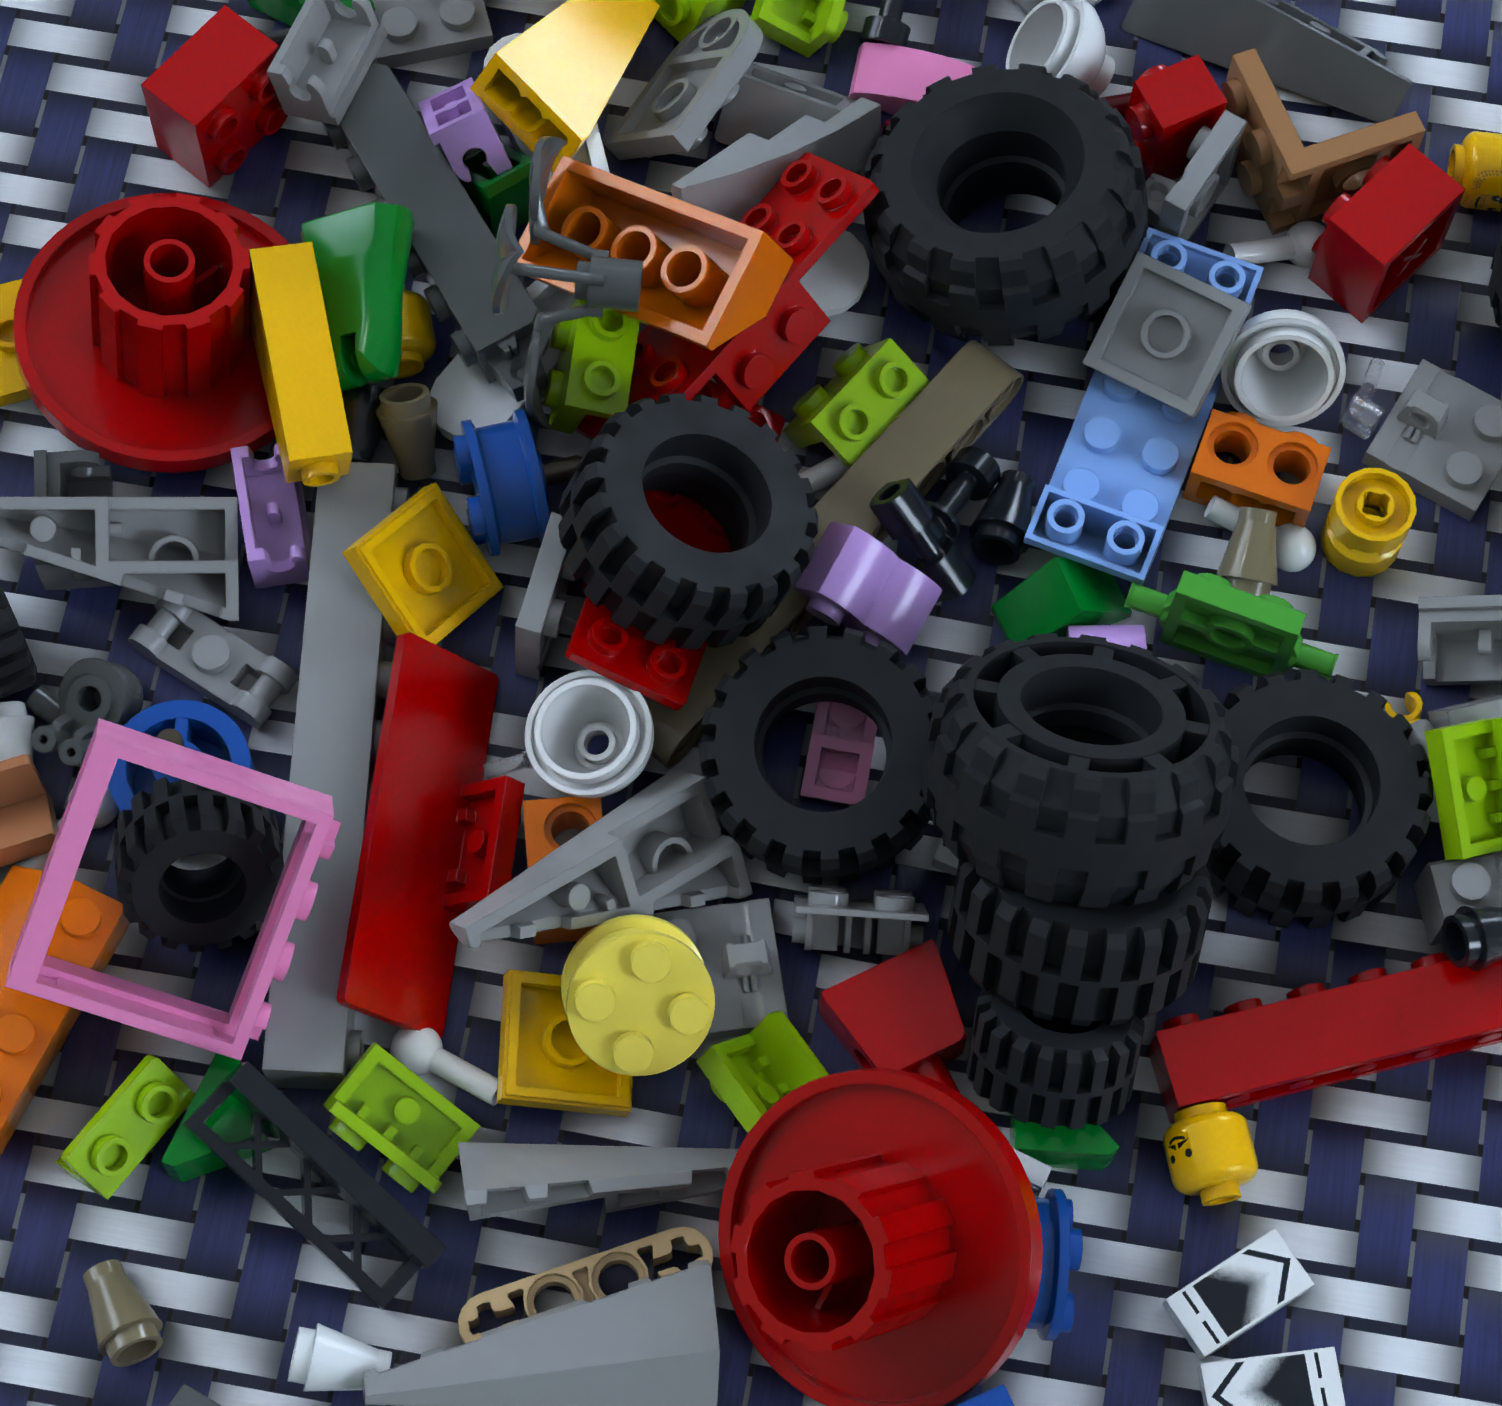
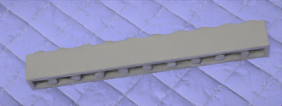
M351 462L349 475H342L338 481L332 484L317 487L289 782L332 796L333 819L340 821L341 825L334 841L335 849L330 859L325 860L318 857L310 878L311 881L318 883L316 897L306 921L295 919L287 941L295 943V949L288 972L282 982L272 979L270 983L268 1003L272 1004V1009L265 1032L262 1071L265 1077L278 1088L335 1090L364 1054V1031L354 1030L356 1011L338 1004L336 995L383 720H380L382 699L387 698L393 661H385L386 640H396L397 636L342 552L410 498L409 487H399L395 464ZM287 814L283 843L284 866L302 819Z

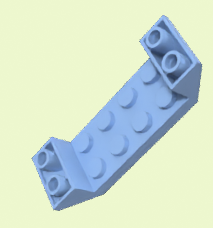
M1148 227L1147 235L1139 249V252L1250 305L1264 267ZM1221 369L1196 419L1094 370L1049 485L1045 484L1023 543L1130 582L1134 581L1136 584L1143 586L1221 387Z

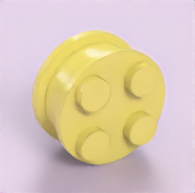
M640 914L618 916L606 920L600 925L593 927L579 939L568 955L563 968L561 996L574 1039L591 1060L607 1070L629 1076H648L667 1071L689 1058L699 1048L709 1032L715 1011V993L711 977L694 942L680 928L666 920Z

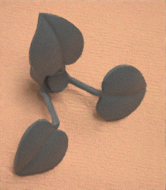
M543 136L537 141L531 160L528 208L530 243L539 245L540 241L544 240L591 261L578 260L577 271L518 263L517 261L524 253V250L515 237L517 207L515 204H506L496 238L498 264L494 269L492 278V309L494 315L504 316L507 311L511 274L575 283L574 299L587 300L585 305L548 313H537L525 363L523 391L529 418L538 427L544 429L552 428L544 413L540 390L537 387V367L553 326L560 322L587 316L602 318L603 309L638 312L643 272V261L609 257V250L591 248L549 229L543 204L547 183L556 157L562 147L567 144L565 140L554 136Z

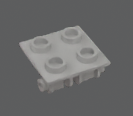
M811 884L808 885V895L794 894L795 913H806V917H793L791 943H804V950L837 951L839 916H845L843 953H850L853 917H864L862 953L869 954L872 918H878L876 954L899 955L923 943L924 926L911 925V921L929 922V914L924 903H915V898L912 897L913 892L874 889L873 900L849 898L847 887Z

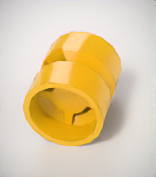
M1363 468L1351 473L1340 483L1320 532L1321 549L1327 560L1334 567L1354 577H1371L1384 572L1396 560L1417 512L1416 497L1409 484L1396 473L1383 468Z

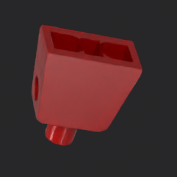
M933 939L821 992L818 1012L860 1069L888 1068L904 1070L931 1078L960 1093L945 1064L963 1054L967 1037L938 948Z

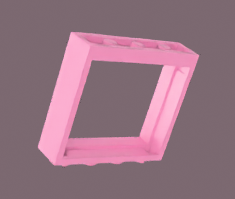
M98 718L12 954L5 987L241 1061L249 1038L258 1041L262 1030L266 1029L272 1004L265 1002L264 999L272 979L282 982L288 972L295 943L289 942L287 939L294 920L306 921L312 909L318 883L311 881L310 878L318 857L329 860L335 849L334 841L341 822L333 819V797ZM118 758L302 819L229 1013L46 955Z

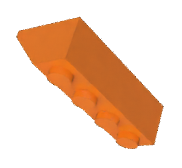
M562 155L547 185L543 204L550 230L591 248L609 250V257L643 261L638 312L612 311L711 351L766 317L794 261L764 231ZM529 222L519 240L524 253L518 259V263L577 271L578 260L591 261L544 240H541L539 245L531 244ZM530 277L574 295L575 283Z
M16 865L11 866L0 886V1156L82 1012L66 1005L5 987L9 963L43 872ZM73 880L46 955L103 973L129 928V921L123 913V904Z

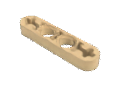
M686 1226L671 1228L479 1293L470 1298L461 1309L458 1319L461 1340L465 1344L481 1338L482 1333L472 1335L470 1329L480 1324L479 1313L483 1310L491 1309L495 1318H504L516 1314L515 1306L511 1299L523 1296L526 1317L538 1314L534 1305L536 1297L542 1290L550 1286L565 1288L571 1293L574 1301L584 1299L586 1302L605 1297L607 1295L599 1287V1280L604 1270L612 1265L623 1264L629 1266L635 1271L638 1280L645 1277L649 1278L648 1268L640 1256L652 1253L654 1267L672 1259V1247L675 1245L683 1244L688 1253L699 1251L702 1257L696 1260H708L712 1270V1246L707 1237L697 1229ZM671 1267L657 1272L658 1278L679 1272L680 1269L678 1267Z

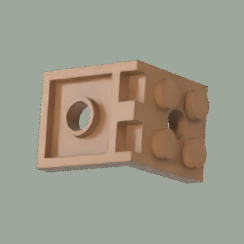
M1255 48L1232 55L1226 81L1222 83L1221 90L1228 101L1225 110L1247 121L1236 156L1238 180L1245 195L1254 197L1272 235L1287 231L1301 221H1317L1322 219L1327 209L1340 195L1346 192L1352 197L1364 186L1362 181L1365 175L1381 157L1387 155L1393 159L1409 143L1419 150L1426 132L1417 112L1413 111L1304 147Z

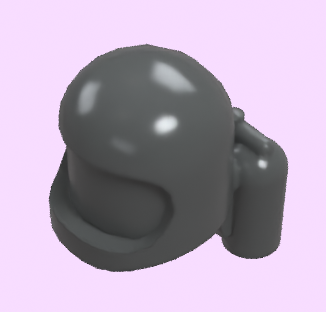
M84 658L77 661L65 673L59 687L58 704L61 716L55 719L52 724L40 726L33 731L31 736L32 746L40 753L58 752L61 761L66 765H82L98 718L124 726L132 717L141 712L143 688L139 678L131 669L115 662H108L100 658Z

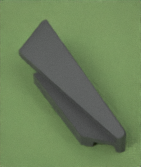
M1133 0L1122 21V29L1129 34L1191 56L1199 54L1202 60L1229 69L1232 55L1255 48L1273 85L1376 122L1394 118L1413 83L1409 78L1385 67L1388 59L1378 50L1286 0Z

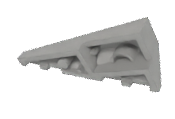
M0 497V547L228 621H239L237 497Z
M674 768L449 922L451 931L463 946L476 948L481 947V942L507 937L517 939L535 937L536 932L556 928L579 929L600 925L604 921L618 916L633 914L654 915V910L676 906L698 907L705 905V901L725 897L741 899L748 897L753 892L739 844L732 837L721 833L718 818L705 789L704 782L707 780L706 776Z
M458 1142L463 1187L470 1221L604 1198L606 1213L723 1193L729 1169L738 1149Z
M696 1260L688 1263V1269L652 1281L645 1277L628 1283V1289L590 1302L580 1299L482 1332L480 1339L447 1350L437 1347L422 1352L420 1359L382 1372H378L376 1369L363 1372V1398L365 1405L717 1406L720 1344L711 1264L708 1260Z

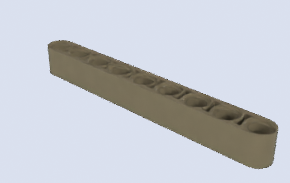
M971 340L966 343L813 507L818 514V534L813 539L815 549L830 522L856 526L882 543L889 534L869 507L874 495L889 482L910 478L924 498L945 475L947 466L959 450L972 446L1011 403L1023 383L1024 376L977 340ZM795 585L773 615L768 617L763 625L748 637H737L733 644L718 648L709 647L707 643L687 702L681 710H673L642 695L649 706L654 724V743L651 755L669 769L677 765L703 738L701 723L706 707L713 706L716 700L714 689L723 675L729 674L733 676L739 670L738 659L753 647L759 654L771 647L770 637L789 631L791 639H794L814 617L805 608L809 600L794 588Z

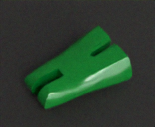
M372 202L301 224L302 242H312L341 391L362 387L368 381L381 382L396 378L399 375L402 356L403 291L415 225L414 214L408 207L398 204Z

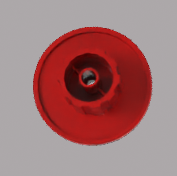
M178 192L150 193L127 197L106 203L84 213L59 230L41 248L27 269L17 293L13 320L15 352L20 375L30 397L49 423L77 446L84 450L98 452L99 458L137 470L164 473L200 471L231 463L230 448L248 446L253 453L274 440L276 436L249 323V249L288 245L290 243L268 224L240 208L211 198Z
M888 1068L857 1069L830 1074L812 1080L788 1093L761 1116L747 1134L729 1169L719 1212L718 1237L722 1272L730 1301L739 1322L761 1356L782 1378L813 1400L826 1406H944L964 1397L990 1378L1011 1355L1023 1336L1036 1303L1042 1274V1230L1035 1196L1020 1159L995 1123L975 1104L943 1083L920 1074Z

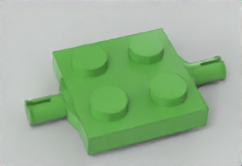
M1184 570L1177 589L1169 592V595L1136 584L1133 581L1124 604L1125 608L1128 607L1160 619L1159 622L1163 632L1159 642L1259 678L1261 675L1277 671L1283 673L1296 667L1305 670H1317L1319 676L1330 680L1339 655L1302 643L1303 639L1300 632L1307 613L1293 609L1289 602L1280 597L1268 594L1256 596L1233 588L1226 579L1212 573L1194 574Z

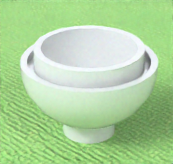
M1044 0L1029 12L1018 27L1006 58V69H1018L1021 63L1044 66L1047 69V73H1052L1053 77L1060 79L1064 74H1069L1088 84L1090 89L1098 93V96L1107 88L1115 71V60L1106 53L1103 25L1095 8L1086 0Z
M1291 309L1267 311L1244 322L1221 368L1222 386L1226 397L1237 411L1253 417L1258 423L1269 426H1292L1317 417L1336 400L1342 390L1346 376L1343 349L1329 326L1309 313ZM1278 344H1286L1291 347L1289 351L1284 353L1270 352L1271 348Z
M581 670L567 674L546 687L532 705L525 725L526 752L535 771L555 790L579 798L606 797L630 785L641 774L648 763L654 743L653 718L649 706L641 693L633 691L592 670ZM599 735L608 736L609 745L603 753L593 755L588 752L589 743L593 738Z

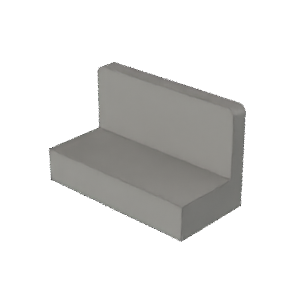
M752 63L738 82L740 86L738 93L722 108L715 132V139L720 143L730 146L750 132L769 140L804 115L826 122L856 100Z

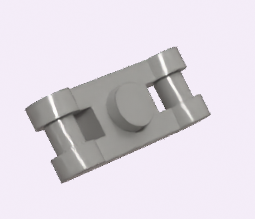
M159 599L155 604L158 612L147 625L139 624L128 638L129 644L142 656L242 721L254 728L260 729L272 714L269 706L279 693L287 694L299 678L298 675L280 659L267 656L199 611ZM177 627L190 635L179 650L167 642ZM248 673L258 679L249 692L237 688Z

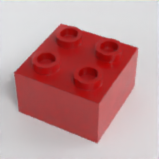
M224 5L141 84L158 149L209 188L224 174L231 175L237 171L244 163L248 151L265 135L270 136L276 133L288 117L284 113L267 73L270 64L279 50V45Z
M1411 143L1393 159L1387 155L1381 157L1365 175L1362 181L1364 186L1352 197L1345 192L1330 205L1322 218V221L1326 224L1325 230L1315 241L1311 249L1316 256L1308 278L1360 323H1363L1441 249L1465 192L1463 186Z

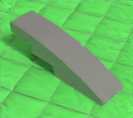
M861 97L826 122L804 115L769 140L749 132L673 183L672 197L740 222L743 215L750 208L757 205L781 179L784 170L791 163L797 161L804 153L809 152L849 171L856 172L866 166L871 151L875 149L877 140L881 137V104Z

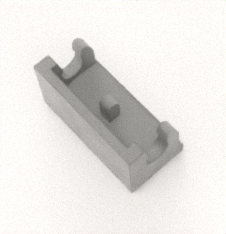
M341 0L305 1L267 70L285 115L339 126L387 36L385 26L379 25L369 0H352V8L344 5Z
M1502 595L1419 597L1417 652L1418 661H1423V681L1425 686L1502 684Z

